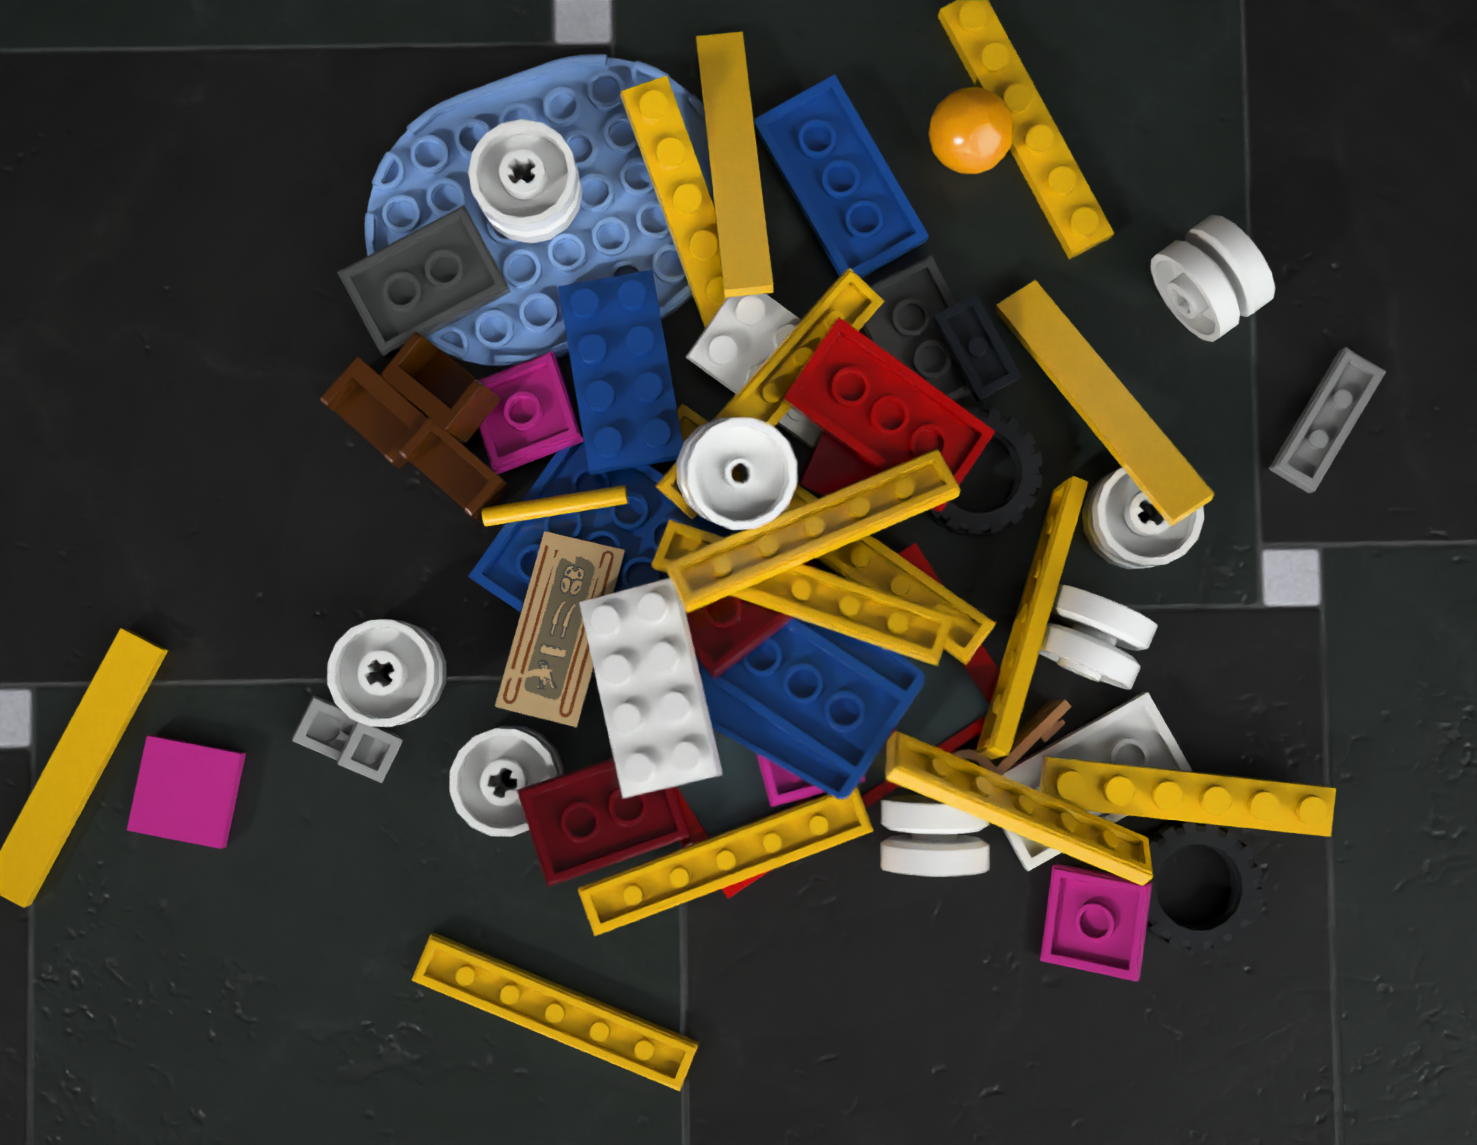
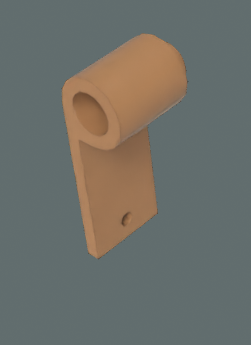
M1065 699L1048 700L1015 733L1010 754L992 760L977 754L975 750L957 748L950 754L1003 775L1040 737L1044 742L1049 740L1065 724L1061 717L1072 706Z

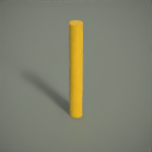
M619 485L483 507L482 520L484 526L487 527L624 505L629 503L626 485Z

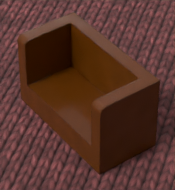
M418 332L413 333L380 375L443 429L464 443L468 442L501 400L498 395Z
M359 357L352 362L320 398L322 403L340 415L385 455V459L400 469L408 461L399 454V451L428 419L427 416Z
M430 417L399 451V454L404 459L415 465L456 501L470 517L479 522L482 520V508L494 506L511 487L458 439Z

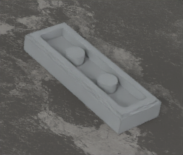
M1346 347L1339 350L1270 465L1269 470L1307 493L1315 492L1386 371Z

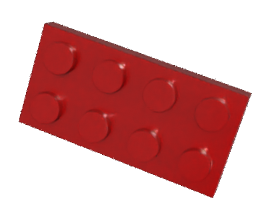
M840 317L832 322L780 399L880 472L938 449L958 485L961 484L996 432ZM948 501L932 509L936 512H942Z

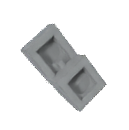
M313 694L292 736V741L337 760V764L382 783L403 742V738L383 727H369L352 720L336 704Z

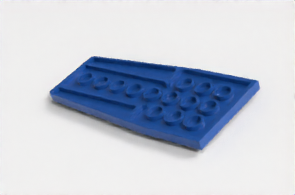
M584 442L557 451L522 501L626 485L629 503L506 523L468 577L521 613L544 531L625 550L614 593L670 578L667 573L656 570L652 566L669 519L724 538L741 532V530L727 528L702 518L698 514L694 519H690L655 487L664 475L649 465L591 475L588 469ZM794 618L715 680L696 657L712 729L839 800H845L851 796L922 689L925 681L923 672L897 652L798 618Z

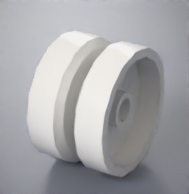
M519 119L501 123L483 135L472 152L468 175L472 194L492 227L510 240L525 243L551 240L566 230L579 212L583 191L573 153L561 134L544 123Z
M1208 216L1185 234V241L1175 240L1151 259V273L1164 302L1176 318L1190 332L1202 340L1214 342L1238 325L1240 316H1250L1274 298L1275 285L1272 273L1262 253L1248 235L1235 223L1222 216Z
M716 418L699 426L684 441L677 459V484L685 502L700 517L733 530L755 529L773 521L790 503L797 485V461L789 442L773 426L754 418ZM736 464H738L737 470L742 474L739 481L731 478V470Z
M1123 467L1101 477L1088 492L1082 511L1083 528L1092 549L1108 563L1125 569L1150 568L1167 564L1186 554L1199 538L1204 522V509L1202 506L1171 527ZM1142 511L1145 514L1144 523L1138 517V514Z
M1059 584L1050 614L1072 628L1047 623L1039 654L1056 662L1060 667L1097 682L1102 681L1127 690L1131 689L1141 666L1134 657L1116 648L1115 645L1134 651L1148 649L1158 625L1142 614L1114 601L1085 590Z
M369 620L350 628L336 642L327 663V684L335 704L350 719L369 727H391L406 724L424 716L439 701L446 685L447 662L439 643L424 628L406 621ZM388 664H392L394 672L389 674L392 682L388 681L384 676V669Z
M504 725L474 736L459 750L450 769L449 792L456 811L472 828L490 836L512 837L529 830L516 790L564 774V766L557 748L543 734L526 726ZM506 770L512 771L510 778L517 779L516 786L507 787L504 785L502 774Z
M896 795L880 799V823L889 830L911 833L891 836L880 843L881 868L883 870L921 876H957L984 873L990 869L989 844L978 837L958 835V833L980 831L989 825L988 821L926 795Z

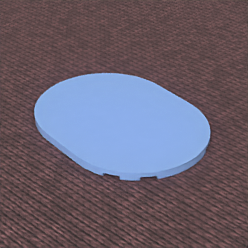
M604 54L576 55L553 60L442 101L425 111L406 127L407 131L399 138L390 152L385 153L372 181L373 187L368 203L367 214L365 213L367 255H371L464 205L511 292L425 338L445 354L480 366L510 368L551 351L555 352L558 359L569 355L558 286L653 270L662 320L682 307L693 295L620 94L622 90L667 75L714 205L703 103L694 94L692 95L684 87L671 79L669 74L640 61L631 62L618 58H608ZM519 119L544 123L561 134L573 153L583 191L579 212L569 227L551 240L536 243L510 240L492 227L472 194L468 175L472 152L483 135L501 123Z

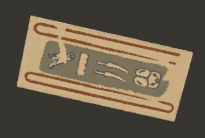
M544 531L495 707L577 727L593 670V662L579 602L614 593L625 550Z

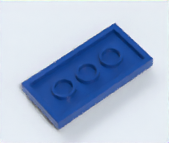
M835 74L753 119L757 135L839 277L846 269L851 268L862 278L928 240V233Z
M653 270L558 286L590 474L677 460L683 446Z

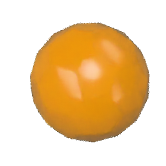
M968 87L948 94L937 105L931 117L928 136L933 153L943 165L958 173L978 174L994 168L1006 156L1012 144L1015 127L1011 112L1003 99L992 91L979 87Z

